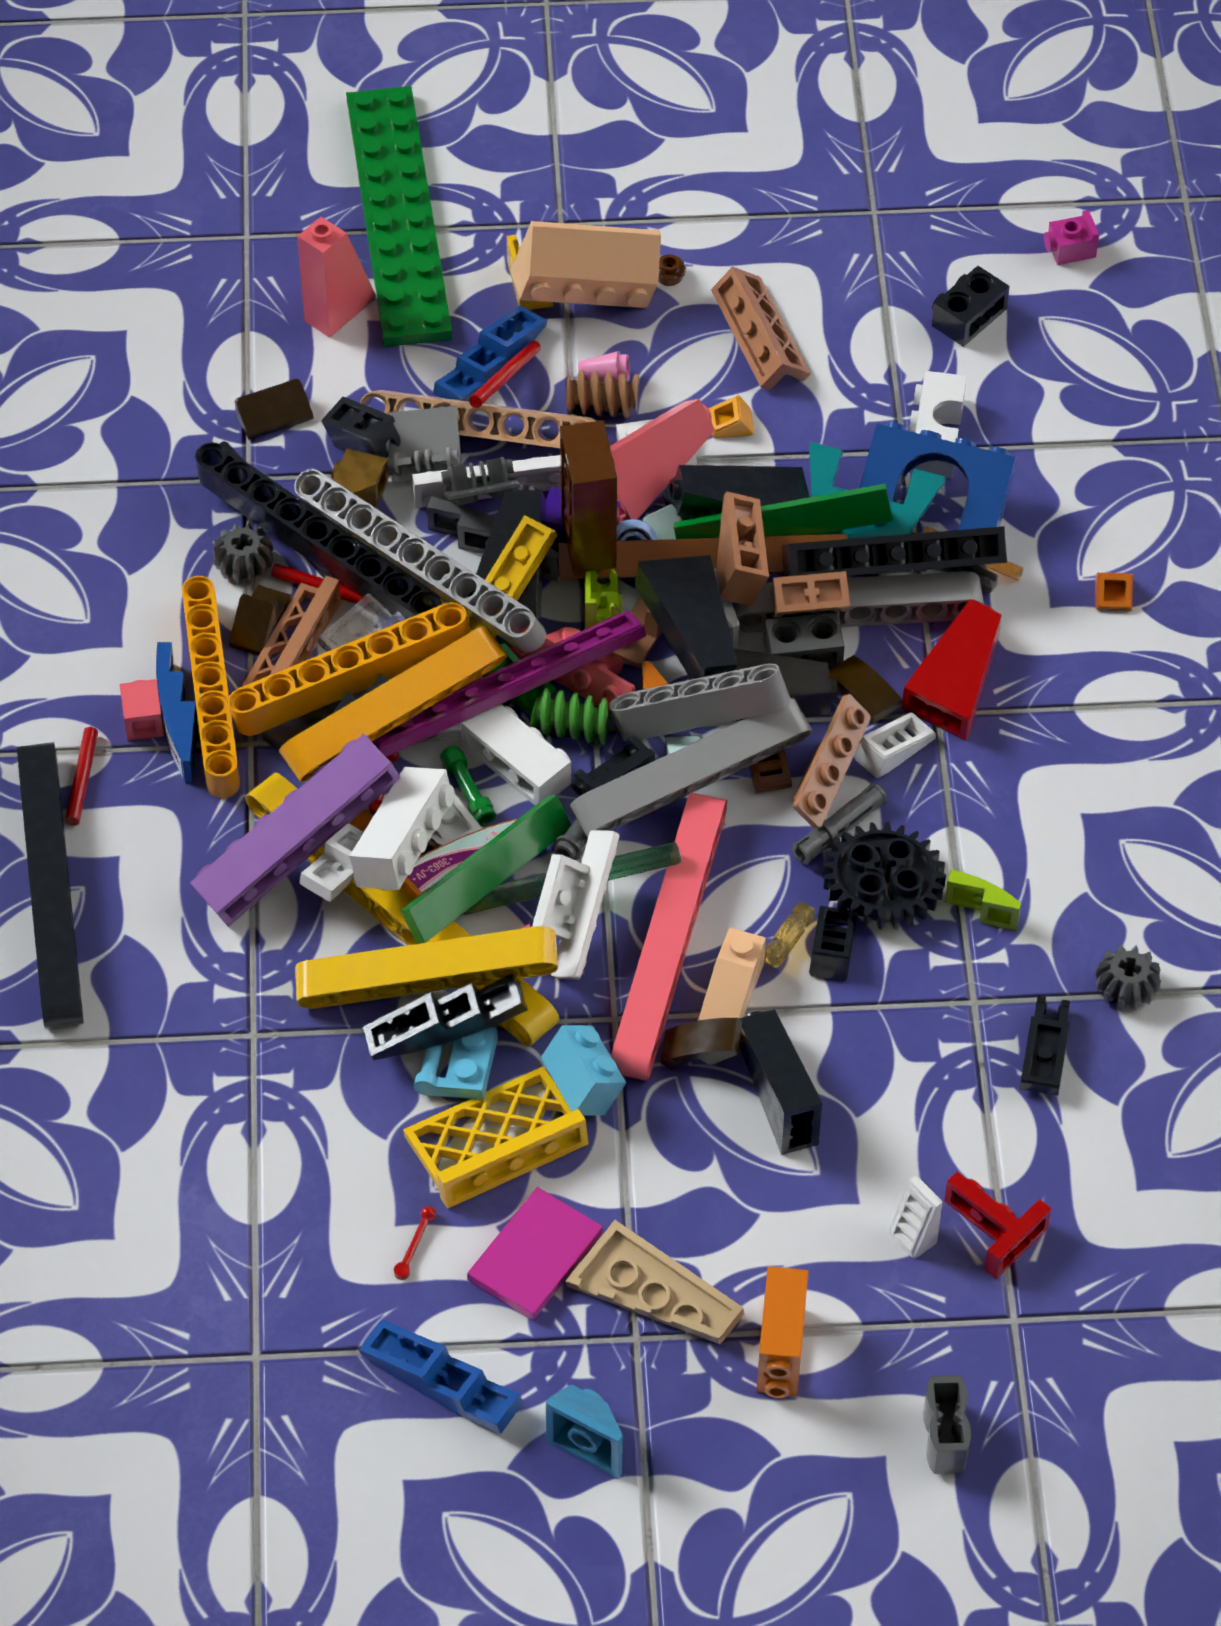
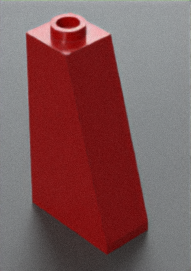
M970 599L904 686L902 709L909 713L912 712L917 717L966 741L972 729L999 639L1002 614L996 612L990 606L982 605Z

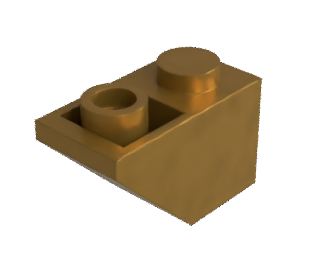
M346 449L341 462H335L331 479L376 508L388 483L387 458Z

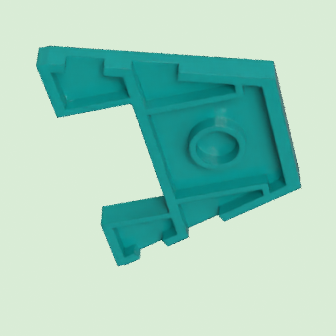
M811 442L809 452L812 497L847 491L846 489L834 487L843 451ZM914 468L904 504L890 501L893 521L818 535L847 534V539L910 534L930 507V503L938 491L945 485L946 477Z

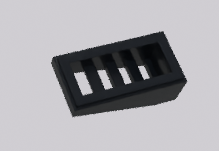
M819 907L809 969L810 976L837 981L847 980L856 918L852 921L849 920L850 910L846 909L838 912L837 908ZM825 923L847 926V928L825 925Z

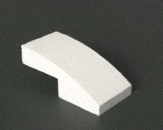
M349 823L346 824L325 842L324 854L301 873L300 885L331 902L354 879L349 855L364 832Z

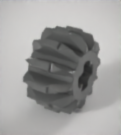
M250 522L245 528H239L234 523L232 531L222 529L220 538L214 540V565L216 569L220 570L224 579L233 577L236 584H238L241 579L247 578L252 583L255 575L265 577L267 568L272 567L274 561L272 553L273 543L270 537H266L263 528L253 530Z
M1121 944L1116 949V953L1106 951L1103 955V960L1099 962L1095 972L1097 976V992L1104 993L1105 1003L1117 1001L1119 1010L1125 1004H1130L1135 1011L1140 1007L1141 1002L1150 1005L1154 994L1159 991L1161 985V969L1159 963L1152 962L1151 951L1140 954L1137 944L1131 951H1126Z

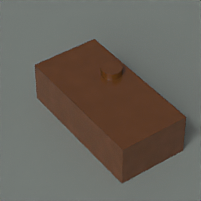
M604 420L560 426V514L573 574L616 568L617 474Z

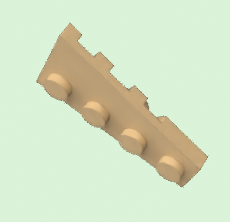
M616 1220L612 1222L566 1280L567 1287L717 1344H721L745 1314L744 1308Z

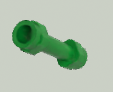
M458 746L447 747L440 754L443 768L446 769L447 775H454L469 803L468 811L481 827L491 824L497 815L490 799L482 797L469 774L467 758L464 752Z

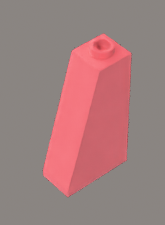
M320 217L301 232L297 239L304 321L330 338L376 299V294L348 234L328 220Z
M700 399L680 403L610 446L617 474V501L620 502V523L631 519L637 520L666 488L670 480L676 476L679 465H686L715 431L711 422V413L702 404Z

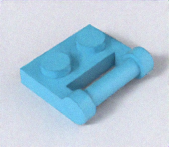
M490 1027L448 1042L454 1043L446 1078L436 1076L443 1044L427 1048L421 1072L415 1077L413 1086L415 1091L429 1096L484 1099L498 1040L497 1028Z

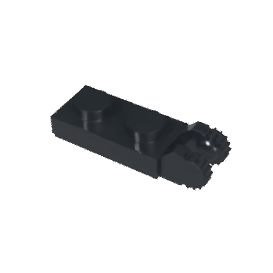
M1037 997L1035 1015L1031 1016L1020 1090L1059 1095L1070 1022H1067L1070 1007L1069 1000L1061 1001L1057 1013L1059 1019L1052 1020L1043 1018L1047 1008L1046 997Z

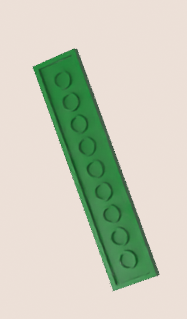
M412 86L346 92L384 347L452 340V328Z

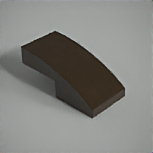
M855 655L825 672L827 683L845 695L851 694L870 714V720L874 723L903 706V701L896 691L874 669Z
M713 1018L689 1022L665 1030L660 1063L672 1070L697 1059L710 1066L737 1055L743 1021L739 1018Z

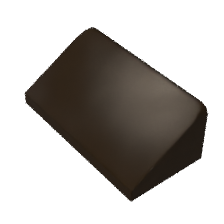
M299 378L238 397L234 401L236 417L248 440L314 419L308 398Z

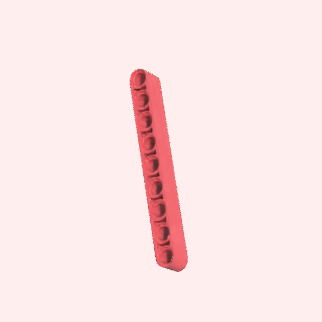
M692 792L688 795L611 1054V1058L615 1061L622 1076L648 1081L650 1078L724 825L728 803L725 799Z

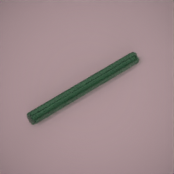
M672 842L615 856L607 881L679 864L681 862V855L677 843ZM547 872L501 883L463 914L467 915L541 897Z

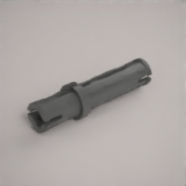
M875 783L870 784L859 795L824 820L822 827L813 828L804 838L794 843L791 847L793 855L799 862H804L805 865L809 864L822 851L832 848L834 840L840 841L843 832H848L873 811L887 802L885 791L878 784L876 786Z

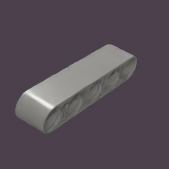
M771 663L626 693L612 700L609 704V709L623 741H626V738L631 735L642 740L773 713L785 708L790 703L791 697L779 666Z

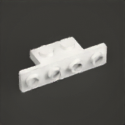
M590 831L581 863L564 855L552 854L532 927L544 926L553 928L556 938L560 939L557 949L558 970L551 974L553 977L579 980L586 965V957L592 935L596 928V920L602 898L606 892L611 865L616 855L619 834L614 831Z

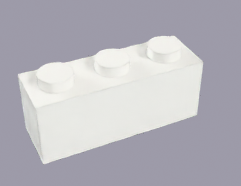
M500 704L461 722L462 745L534 805H537L548 795L559 794L571 784V760L562 749H555L550 745L539 730L529 727L522 722L515 711L509 706Z

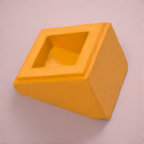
M739 395L708 408L712 417L711 422L715 428L712 434L714 438L754 434L751 408Z

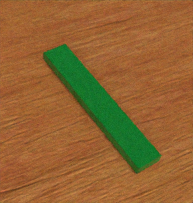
M886 483L761 506L764 537L818 535L893 521ZM722 514L674 522L673 528L676 539L719 538Z
M548 795L400 910L417 944L428 942L552 844L557 837L567 832L571 823L557 795Z

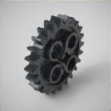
M871 822L867 832L857 825L855 826L854 836L843 832L841 842L834 840L831 851H826L822 870V877H824L823 889L829 890V901L838 900V912L849 909V920L852 921L861 916L863 917V926L865 927L871 920L877 921L878 929L881 930L885 922H890L894 929H898L899 920H904L909 926H912L914 915L920 919H926L927 909L935 911L937 900H942L946 874H944L945 862L939 861L940 851H929L931 844L929 839L918 842V831L913 832L909 836L905 835L904 825H901L897 831H891L889 822H886L883 830H878L876 825ZM877 851H879L882 856V868H879L880 856L878 855ZM886 883H889L888 895L890 896L891 900H889L886 896Z

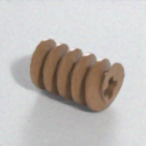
M579 370L575 380L571 379L570 372H568L566 408L568 413L574 414L577 406L580 405L582 414L588 415L591 406H594L596 415L602 416L605 407H608L610 416L616 417L619 408H622L624 418H629L633 409L637 411L639 375L635 374L631 384H628L624 373H621L617 383H614L610 372L606 373L603 382L599 381L596 371L592 372L589 381L585 380L584 373Z

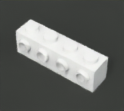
M404 767L400 773L401 778L394 783L349 855L356 887L382 890L400 889L406 877L412 873L414 864L420 854L426 850L427 843L432 834L439 828L446 811L453 805L454 788L449 784L446 769Z

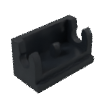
M344 396L321 420L334 446L344 451L352 449L387 458L390 457L389 452L386 451V443L389 439L393 445L400 446L401 440L393 424L395 422L393 416Z
M631 735L626 738L629 744L624 746L621 752L589 773L581 769L574 773L576 779L571 781V788L581 796L655 761V752L651 748L648 749L636 736Z

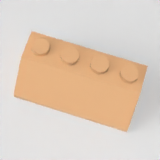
M531 221L511 268L519 300L647 308L658 285L661 233L660 230Z

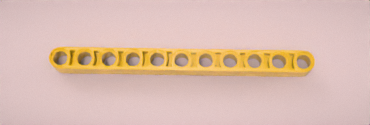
M275 772L246 794L245 799L251 811L260 819L262 816L273 812L283 803L285 797L291 791L298 788L285 777ZM325 844L307 859L311 864L324 854ZM353 879L343 889L346 894L406 945L417 944L400 911L414 899L402 887L399 890L356 887L355 879ZM453 921L428 942L471 935ZM518 979L528 1011L499 1024L519 1042L529 1047L558 1024L560 1019L556 1009L546 998L526 981ZM492 983L475 985V987L480 990Z

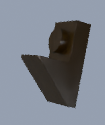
M257 585L252 596L242 594L230 635L229 647L259 656L290 603L291 594Z

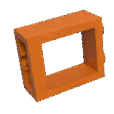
M767 1266L757 1393H766L774 1398L798 1396L808 1270Z

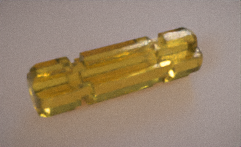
M799 902L791 911L792 916L786 918L774 935V942H770L765 948L766 963L771 964L773 967L782 965L787 958L785 954L792 951L805 932L803 928L808 927L814 919L815 910L812 906L804 902Z

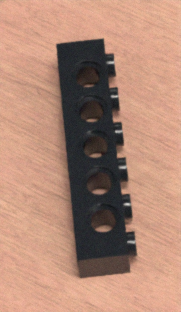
M1004 526L782 545L785 577L846 571L847 576L1007 563Z

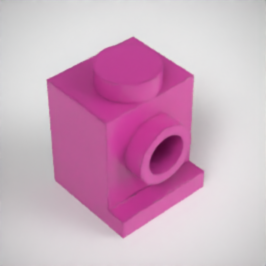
M1089 210L1082 211V216L1049 222L1048 232L1044 233V244L1047 252H1052L1057 265L1096 258L1099 232Z

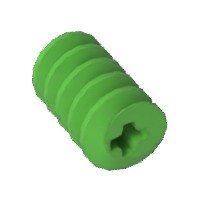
M545 687L541 696L537 697L534 703L530 727L538 729L541 723L544 735H549L555 727L556 735L559 738L565 737L570 729L571 738L576 741L579 740L584 732L587 743H593L599 734L600 744L604 746L609 732L611 712L608 709L607 698H603L599 706L594 707L593 697L588 695L582 705L579 704L578 693L574 692L570 701L565 702L563 690H559L555 699H551L549 688Z

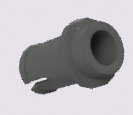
M577 818L574 819V822L564 836L561 835L555 840V854L564 855L573 860H578L581 857L582 848L588 838Z

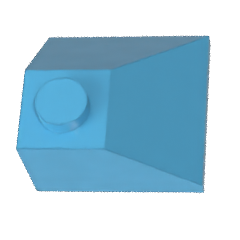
M572 1384L552 1395L546 1402V1442L619 1479L622 1474L623 1435L608 1403L595 1391L590 1389L582 1390Z

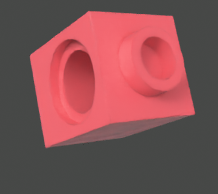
M136 680L120 684L127 741L164 736L157 680Z

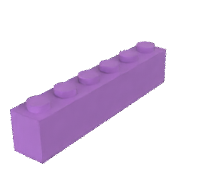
M363 733L356 740L348 742L341 750V753L330 763L319 767L314 772L312 778L302 787L291 791L285 797L283 803L273 812L262 816L256 822L254 828L244 837L233 841L227 847L225 853L216 861L204 866L190 884L229 927L323 846L326 841L401 778L392 763Z

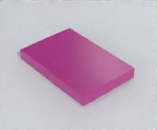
M536 1187L467 1272V1280L534 1321L603 1234V1226L539 1187Z

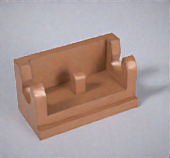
M846 571L773 578L770 592L771 600H774L775 605L774 618L783 617V614L837 609L840 612H845L851 606Z

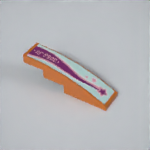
M517 819L485 827L424 854L417 859L412 873L406 877L401 887L413 899H416Z

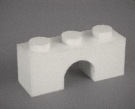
M925 371L923 385L916 384L913 405H919V411L912 410L909 431L920 434L921 430H930L941 434V439L955 442V439L958 438L959 429L945 427L941 424H961L967 376ZM929 461L916 466L915 469L952 478L954 465L943 461Z

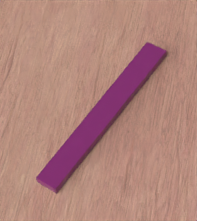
M629 610L469 683L372 741V743L385 757L390 756L646 637L644 625Z

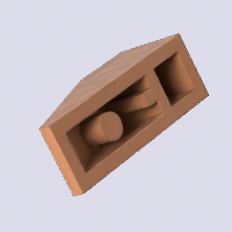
M726 491L723 499L716 579L721 599L753 606L769 578L760 499Z

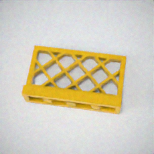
M544 1066L487 1091L484 1099H469L403 1129L404 1137L438 1187L440 1198L447 1209L589 1145L586 1119L579 1109L570 1110L557 1085ZM540 1082L546 1088L543 1098L524 1094L527 1088ZM498 1101L512 1103L508 1113L489 1109L491 1104ZM519 1105L537 1107L538 1110L535 1117L528 1118L516 1115ZM546 1109L564 1114L550 1122L542 1120ZM465 1116L477 1118L473 1129L454 1125L456 1120ZM485 1120L503 1123L499 1134L480 1130ZM511 1125L529 1128L528 1132L515 1138L507 1136ZM429 1132L441 1134L437 1145L421 1143L418 1137ZM449 1136L468 1139L464 1150L445 1147ZM476 1141L494 1144L493 1148L480 1154L472 1152ZM441 1157L459 1160L458 1164L439 1171L437 1168Z

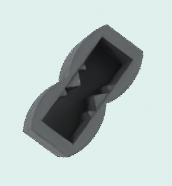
M960 1375L931 1376L927 1384L923 1419L929 1433L926 1450L927 1461L934 1474L964 1473L967 1466L971 1442V1427L966 1417L967 1387Z

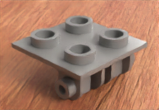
M457 406L387 413L394 417L395 422L393 424L401 440L398 447L393 445L389 439L390 457H387L388 470L392 473V483L412 482V474L447 470V467L462 465Z

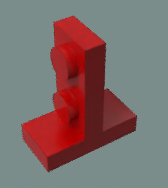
M958 1171L946 1183L944 1202L995 1241L987 1250L984 1270L995 1279L1001 1276L1049 1227L1052 1208L1040 1199L1018 1219L1010 1207L1004 1203H997L985 1193L978 1182L973 1179H967Z

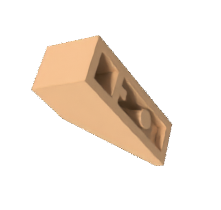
M729 927L714 966L698 1021L713 1018L744 1017L765 963V937Z

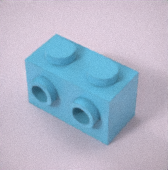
M562 1025L541 1056V1060L570 1110L579 1109L582 1115H605L626 1084L615 1061L611 1058L593 1026Z

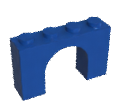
M887 422L886 426L876 424L859 488L886 483L889 500L897 503L902 482L913 468L929 461L947 462L957 467L965 475L969 483L968 496L958 530L1001 526L1017 466L1016 458L1010 456L1011 452L1009 450L991 446L990 450L977 448L975 442L963 438H956L955 442L941 439V434L930 430H921V433L918 434L907 431L905 425L896 422Z

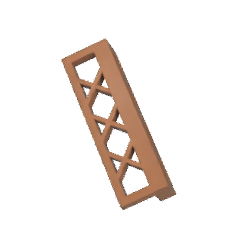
M732 266L711 291L760 387L771 390L785 374L805 381L811 373L761 277Z
M325 576L319 588L303 583L299 585L241 687L310 658L341 603L338 579ZM304 598L312 599L307 610L303 612L300 605ZM297 625L291 638L288 639L285 633L286 629ZM283 651L273 666L270 657L272 654Z

